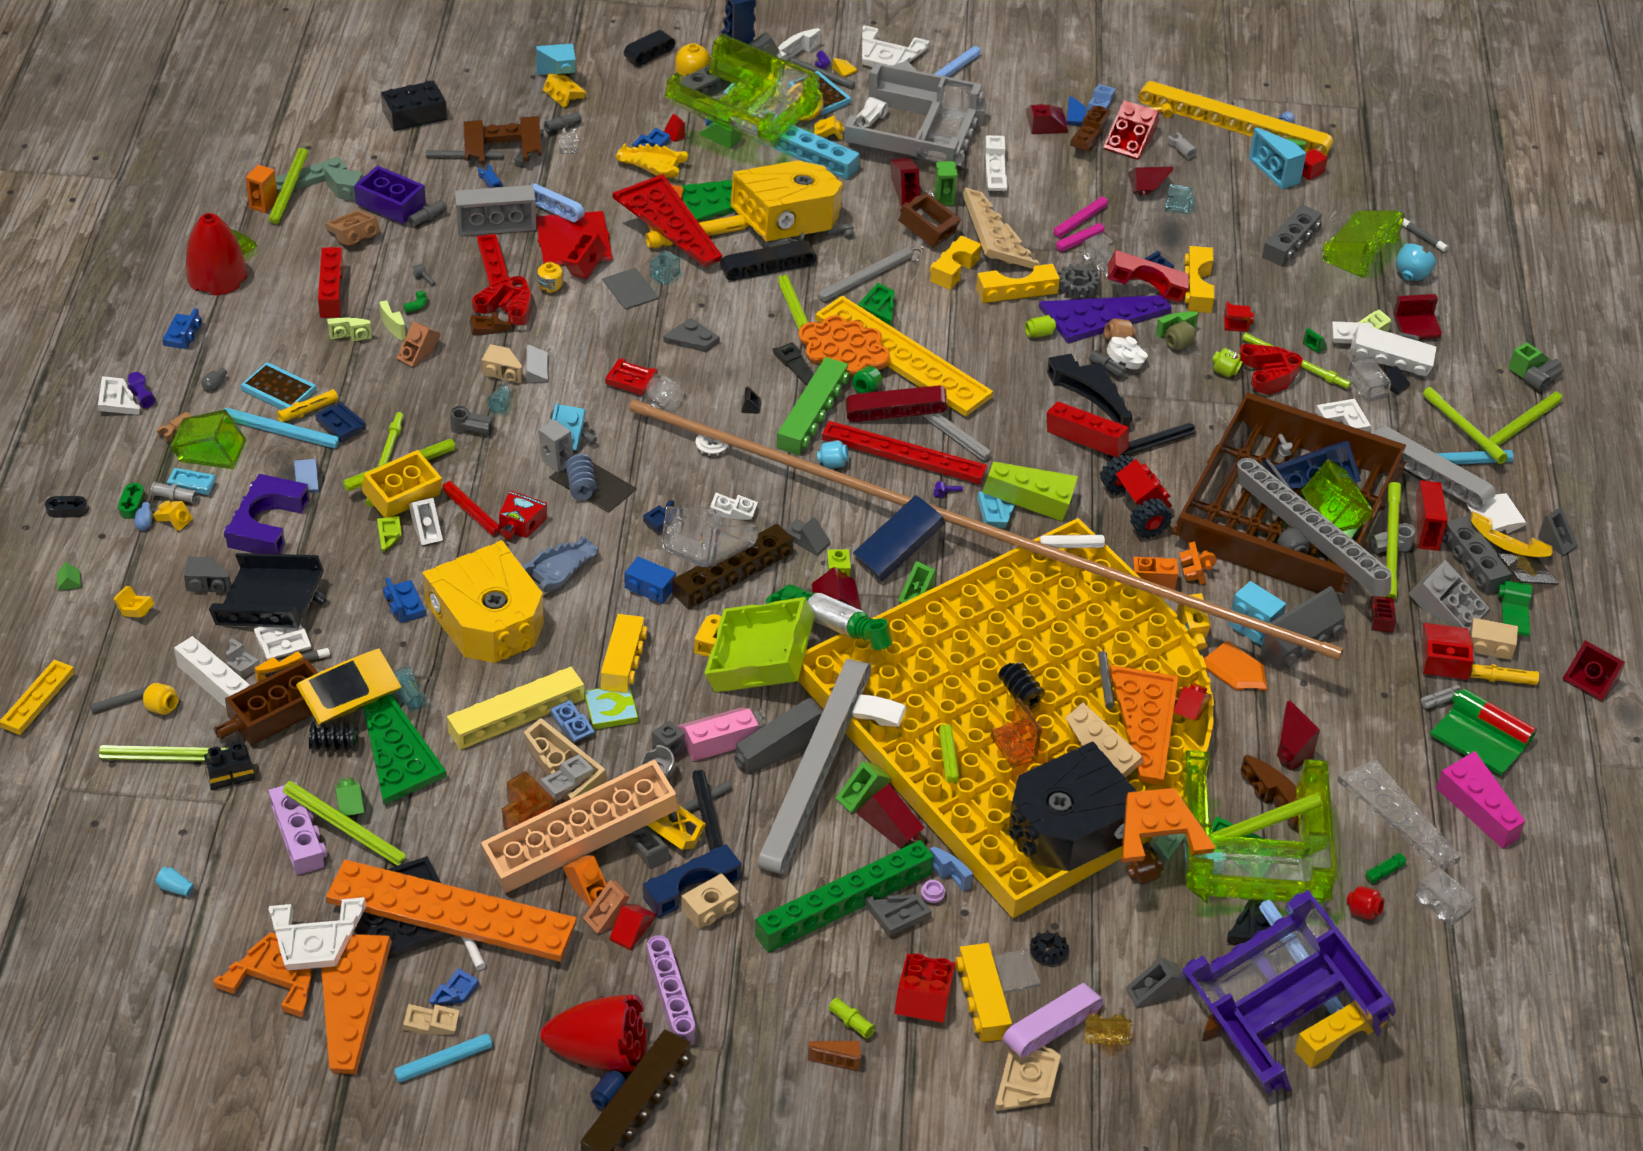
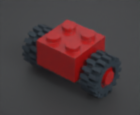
M1119 455L1118 459L1116 457L1112 458L1113 461H1108V466H1103V471H1100L1101 481L1111 494L1119 495L1120 491L1123 494L1127 490L1137 503L1138 509L1132 511L1130 523L1139 536L1150 538V535L1155 537L1156 533L1160 535L1163 533L1161 530H1166L1168 528L1167 524L1170 525V519H1172L1169 508L1173 505L1168 500L1171 497L1170 494L1162 487L1160 480L1146 463L1141 465L1137 459L1133 460L1128 455L1124 457Z

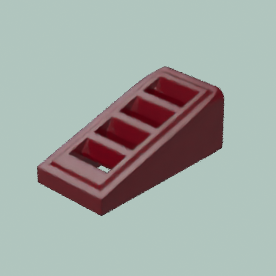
M1371 596V630L1393 633L1396 625L1394 599Z

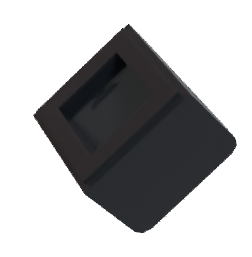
M1394 366L1385 373L1382 386L1399 395L1410 386V382L1397 366Z

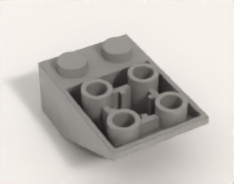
M1446 560L1432 568L1408 593L1424 611L1451 626L1468 628V631L1471 628L1473 618L1480 619L1489 610L1484 601Z

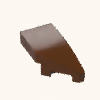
M495 312L492 314V317L471 315L469 321L472 335L500 333L510 330L512 326L509 321L504 322L499 319L498 314Z

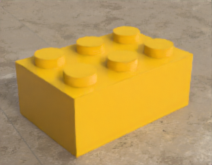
M416 450L363 474L362 492L384 518L393 517L410 509L408 503L440 495L442 477L419 450Z

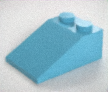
M1258 127L1254 128L1249 159L1281 189L1299 184L1306 152L1290 140Z

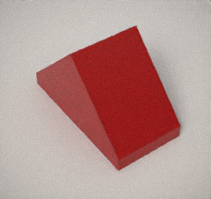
M637 904L622 905L610 935V941L631 951L656 918V913Z

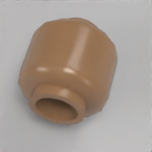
M1113 318L1105 325L1104 337L1107 338L1108 342H1110L1112 337L1125 339L1128 336L1135 337V328H1133L1129 320Z

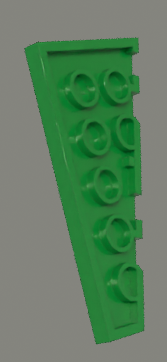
M732 180L679 185L684 189L682 201L697 221H710L713 216H725L736 212L731 207Z
M391 694L380 697L376 702L363 706L383 805L447 777L443 765Z

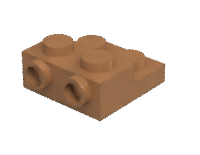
M359 209L325 223L327 231L336 234L337 241L346 246L355 245L359 240L372 238L376 233L380 232L377 217Z

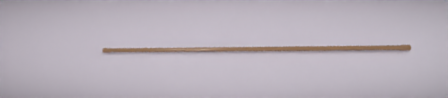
M634 399L630 403L629 410L631 412L666 422L895 504L904 506L912 499L880 486L654 408ZM929 504L943 516L946 522L1313 650L1320 655L1340 661L1344 650L1342 647L1318 641Z

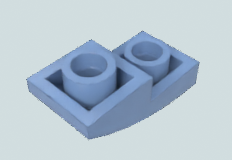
M571 700L551 708V716L572 742L575 743L594 734L595 731L584 714H579Z

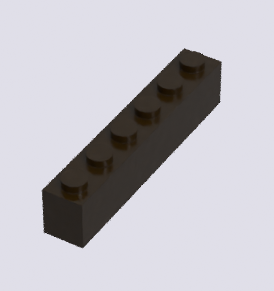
M664 1029L580 1141L581 1151H623L627 1142L631 1143L634 1140L641 1123L645 1124L648 1121L655 1104L659 1105L669 1085L673 1086L680 1070L689 1065L692 1059L691 1042Z

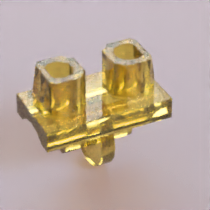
M1089 1014L1088 1018L1085 1019L1084 1043H1105L1106 1049H1112V1044H1130L1131 1019H1125L1124 1015L1101 1018L1098 1014Z

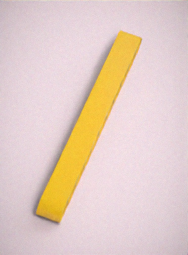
M1146 82L1138 94L1139 101L1145 105L1162 107L1164 103H1169L1174 114L1253 137L1254 128L1258 127L1285 139L1292 138L1306 142L1305 152L1315 148L1326 156L1333 145V138L1329 134L1157 82Z

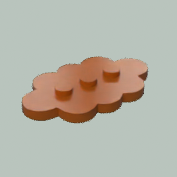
M833 315L825 318L822 323L808 322L798 332L801 343L807 346L806 355L810 362L821 364L824 358L828 357L847 363L848 373L852 377L865 366H873L881 370L891 360L889 350L882 345L883 340L880 331L875 328L864 329V326L859 321L846 322L841 316Z

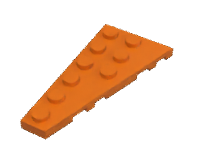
M1110 665L1109 672L1129 745L1141 754L1144 762L1136 768L1139 782L1163 786L1179 676Z

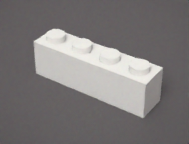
M1359 324L1353 334L1349 354L1369 359L1379 364L1392 367L1397 366L1400 370H1406L1416 375L1427 376L1434 364L1436 346Z
M193 636L174 647L177 666L225 708V698L250 686Z

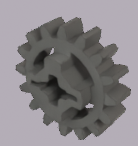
M1079 263L1076 266L1069 264V268L1063 266L1062 271H1058L1060 278L1059 289H1063V294L1070 293V297L1076 295L1077 298H1080V295H1083L1086 298L1088 293L1094 295V291H1098L1100 277H1098V272H1093L1094 268L1088 269L1087 265L1080 267Z

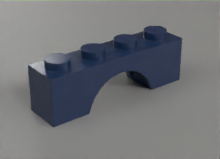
M725 844L643 883V899L650 909L656 913L657 918L663 917L679 909V895L689 885L705 883L721 873L730 883L741 879L742 863L728 845Z

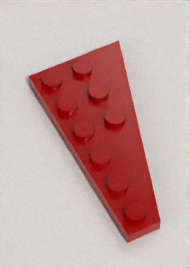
M664 174L613 192L612 198L704 267L721 261L722 254Z

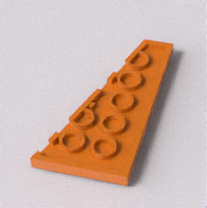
M352 934L337 966L321 967L329 1069L332 1073L357 1074L392 943L390 936Z

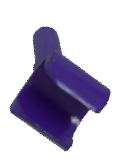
M938 481L935 484L934 497L943 498L946 492L963 491V487L946 486L944 482Z

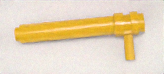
M742 215L699 223L708 236L745 230L749 226ZM648 225L650 231L645 234L648 248L658 249L661 246L669 247L673 245L671 241Z

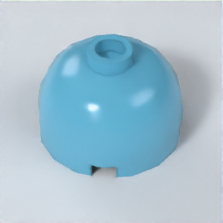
M1405 244L1403 248L1401 247L1396 257V268L1404 279L1408 281H1421L1432 273L1437 263L1434 255L1430 251L1428 253L1422 251L1423 247L1420 245Z

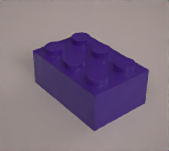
M378 165L354 185L357 205L402 224L408 220V216L415 214L426 204L425 185Z

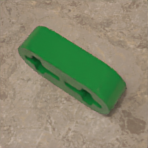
M130 483L125 486L118 503L119 514L122 518H135L136 512L141 508L145 493L140 483Z

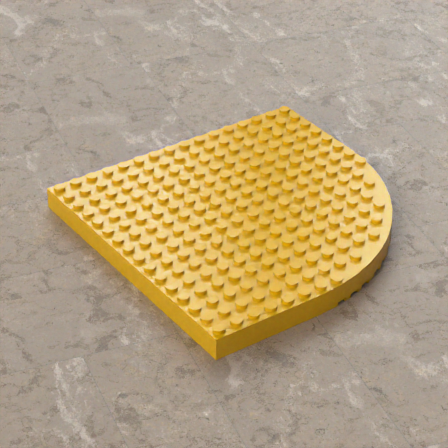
M1077 518L1044 535L1096 534ZM1040 537L1034 539L1033 541L1040 543ZM1106 544L1103 548H1056L1139 577ZM1020 547L873 617L872 619L883 618L888 621L893 641L892 645L888 648L875 650L871 648L868 641L861 638H850L840 633L806 650L798 682L824 709L847 659L871 664L870 677L862 695L876 696L898 702L906 706V711L899 727L880 726L876 720L856 719L853 716L845 734L873 764H877L892 778L890 781L892 786L959 860L972 871L978 881L1012 918L1021 915L1118 861L1123 853V846L1071 871H1064L1034 864L1030 857L1024 855L1017 841L1012 840L1008 834L1012 800L1018 776L1082 746L1066 719L1080 704L1084 703L1129 744L1112 679L1114 707L1111 709L1105 707L1098 653L1101 651L1107 653L1109 670L1110 665L1179 676L1174 709L1183 686L1198 684L1208 688L1207 693L1212 694L1210 688L1211 681L1206 672V664L1203 656L1197 650L1195 640L1191 639L1186 626L1179 622L1177 619L1178 615L1161 597ZM1024 663L1026 668L1030 670L1031 675L1035 677V681H1038L1040 687L1045 690L1043 698L1032 710L1024 711L1016 699L1013 698L1012 693L1008 691L1007 687L999 679V671L1006 664ZM1213 694L1199 720H1192L1173 712L1163 786L1139 782L1135 769L1126 777V780L1137 792L1175 788L1182 800L1185 796L1190 797L1198 783L1206 761L1213 727ZM942 724H950L953 730L959 773L956 783H948L945 778L939 734ZM1153 837L1140 838L1142 845Z

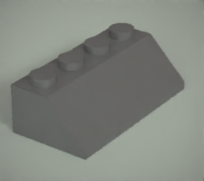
M1330 586L1270 622V624L1321 642H1327L1333 637H1338L1343 632L1346 616L1334 588ZM1265 634L1260 655L1278 670H1281L1286 666H1291L1300 657L1307 656L1312 650Z

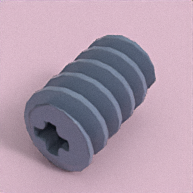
M577 454L566 461L570 494L577 500H587L597 488L592 459L586 454Z

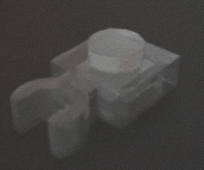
M565 128L562 129V136H559V154H578V136H576L575 128H573L571 133H567Z

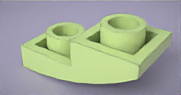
M359 318L327 319L330 340L351 337L352 342L372 339L371 323L369 320Z

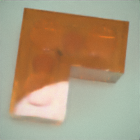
M526 771L506 782L507 801L510 804L502 808L503 827L508 830L555 807V799Z

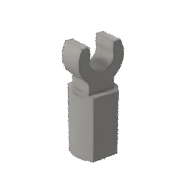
M1177 132L1175 138L1168 136V144L1174 146L1187 160L1195 157L1197 153L1196 148L1186 139H1182L1180 133Z

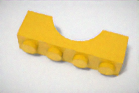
M1189 246L1188 254L1185 253L1184 265H1187L1185 266L1184 273L1188 274V291L1185 294L1184 303H1188V311L1212 313L1214 285L1203 281L1201 278L1211 275L1213 248Z
M1053 264L1034 266L1033 272L1024 278H1008L997 271L977 273L976 290L982 303L1058 294L1060 278Z
M1351 1003L1299 1033L1294 1051L1310 1068H1313L1330 1058L1335 1049L1354 1033L1364 1031L1369 1035L1374 1031L1355 1005ZM1386 1021V1022H1383V1023L1380 1025V1028H1381L1382 1026L1386 1025V1024H1387V1021Z

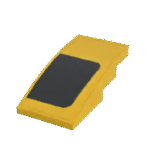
M379 648L319 672L296 685L318 724L353 713L358 708L374 703L380 697L397 692L401 688L399 681Z

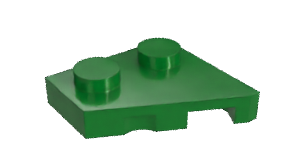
M877 282L858 303V306L891 326L895 291Z

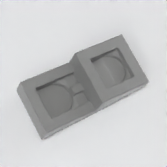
M578 754L560 763L558 771L540 780V787L553 800H556L588 778L593 773L594 768Z

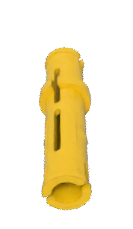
M332 389L303 402H295L292 406L277 411V418L281 422H286L296 417L302 418L306 413L338 402V395Z
M1473 664L1469 678L1487 679L1489 682L1506 681L1537 686L1539 672L1497 667L1495 664L1490 666Z

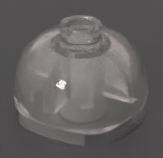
M654 374L645 388L647 402L652 407L669 413L677 411L687 400V395L684 394L682 396L680 386L663 375L661 378H658V374Z

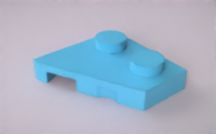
M979 491L977 500L983 522L996 528H1006L1015 504Z

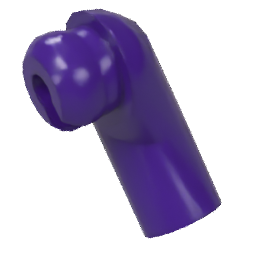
M824 51L817 52L816 57L819 59V62L815 61V66L825 70L831 61Z

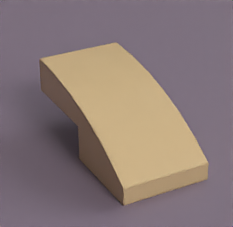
M408 1004L402 1030L429 1035L454 1034L460 1010L436 1004L433 1010Z

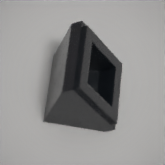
M748 386L745 387L742 397L741 413L758 414L760 413L761 398Z

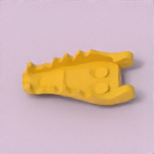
M648 143L645 146L639 144L638 148H629L626 144H623L615 156L619 162L638 166L656 176L664 174L666 178L677 177L680 173L679 163L686 162L689 157L685 151L676 152L666 146L659 147L657 144L651 147Z

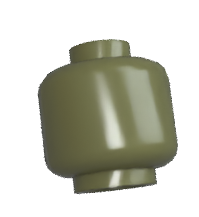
M1188 322L1176 323L1167 329L1165 335L1166 343L1175 350L1189 347L1195 342L1196 330Z

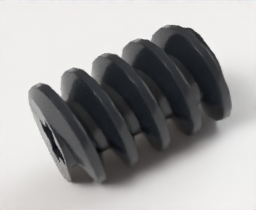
M1022 662L1009 663L1000 669L999 679L1007 687L1008 691L1012 693L1013 698L1016 699L1024 711H1030L1035 708L1043 698L1045 690L1040 687L1038 681H1035V677L1031 675L1026 665Z
M312 721L309 729V749L313 745L315 751H319L323 745L324 750L329 751L332 745L334 751H338L340 746H342L343 751H348L351 745L353 752L358 750L359 729L358 727L354 729L353 722H350L348 728L345 729L343 722H340L338 728H335L334 722L330 723L329 728H326L325 723H322L317 728L315 721Z

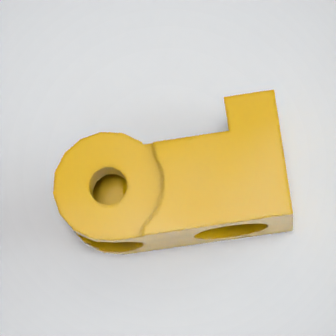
M712 614L705 618L694 639L695 654L706 657L710 656L717 639V630L721 616Z

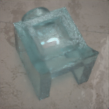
M1170 184L1165 212L1175 210L1188 213L1189 207H1193L1195 196H1191L1192 188Z

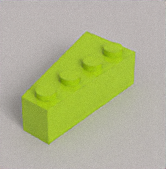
M993 461L982 493L1063 521L1078 476Z

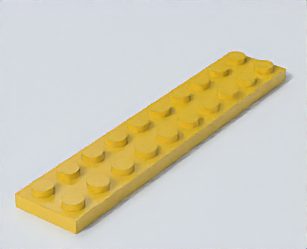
M844 296L839 297L815 314V320L819 323H822L829 316L837 315L844 318L846 322L853 320L861 322L864 329L875 328L879 330L882 335V345L890 353L891 360L887 367L919 387L943 386L947 392L948 406L965 417L993 397L991 389Z

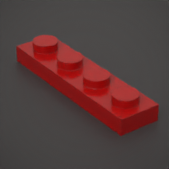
M497 235L477 236V244L488 285L508 278Z

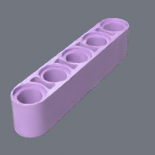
M664 936L651 937L647 943V960L670 1032L688 1040L693 1045L695 1041V1021L670 943Z
M1082 983L1012 1025L1004 1034L1002 1041L1021 1058L1027 1057L1097 1013L1104 999L1088 985Z

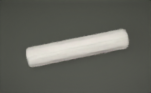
M1042 535L1040 543L1053 548H1103L1105 539L1103 535Z

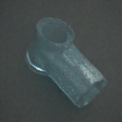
M405 666L393 671L401 685L397 693L407 708L415 710L421 707L422 703L425 702V695L416 684L410 667Z

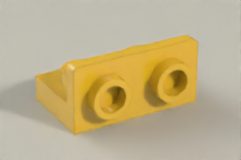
M548 74L543 87V91L562 107H567L570 99H584L587 93L563 74Z

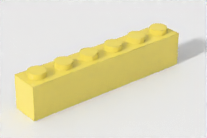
M572 667L559 670L556 673L539 678L536 681L461 711L454 712L447 716L448 732L460 750L548 715L551 708L569 700L573 704L585 700L584 683Z

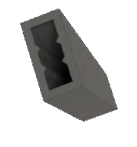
M808 698L736 744L734 759L739 768L742 767L748 775L806 750L820 720L821 712Z

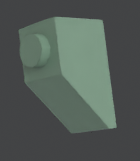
M325 166L326 184L337 198L356 201L354 185L363 178V173Z

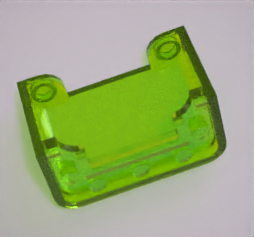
M1358 210L1356 213L1354 212L1350 220L1329 242L1327 241L1322 249V252H1324L1323 261L1364 279L1369 272L1367 270L1368 263L1374 262L1376 253L1387 241L1395 244L1399 240L1405 214L1398 210Z

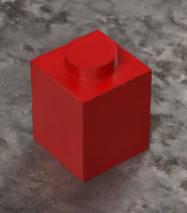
M1315 148L1306 152L1302 176L1311 180L1325 173L1328 157Z

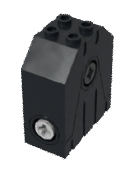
M1092 741L1018 776L1012 800L1008 834L1012 840L1017 841L1024 855L1030 857L1034 864L1071 871L1123 846L1126 796L1128 792H1137V790L1126 780L1095 742Z

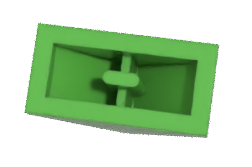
M916 561L898 601L904 603L935 588L936 570Z

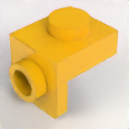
M835 116L822 119L814 124L815 135L825 138L835 133L839 141L843 139L844 126Z
M165 501L158 506L159 509L153 514L157 522L170 521L176 531L183 529L193 519L183 501Z
M126 586L113 598L120 612L125 617L141 618L147 615L149 609L155 604L152 597L136 596L131 586Z

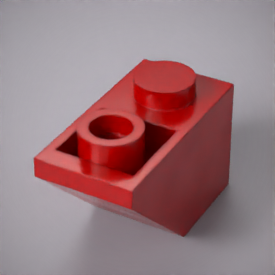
M1198 684L1183 686L1174 713L1192 720H1199L1212 694L1207 693L1208 688Z

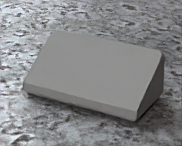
M527 345V382H548V354L531 345Z

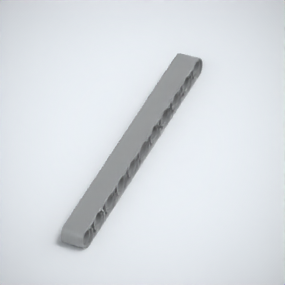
M1244 458L1238 461V482L1292 528L1301 530L1309 542L1372 594L1379 597L1390 594L1391 571L1257 461L1252 458Z
M852 659L845 661L762 848L758 860L759 869L778 874L785 872L853 717L852 711L858 696L863 694L869 680L871 664Z

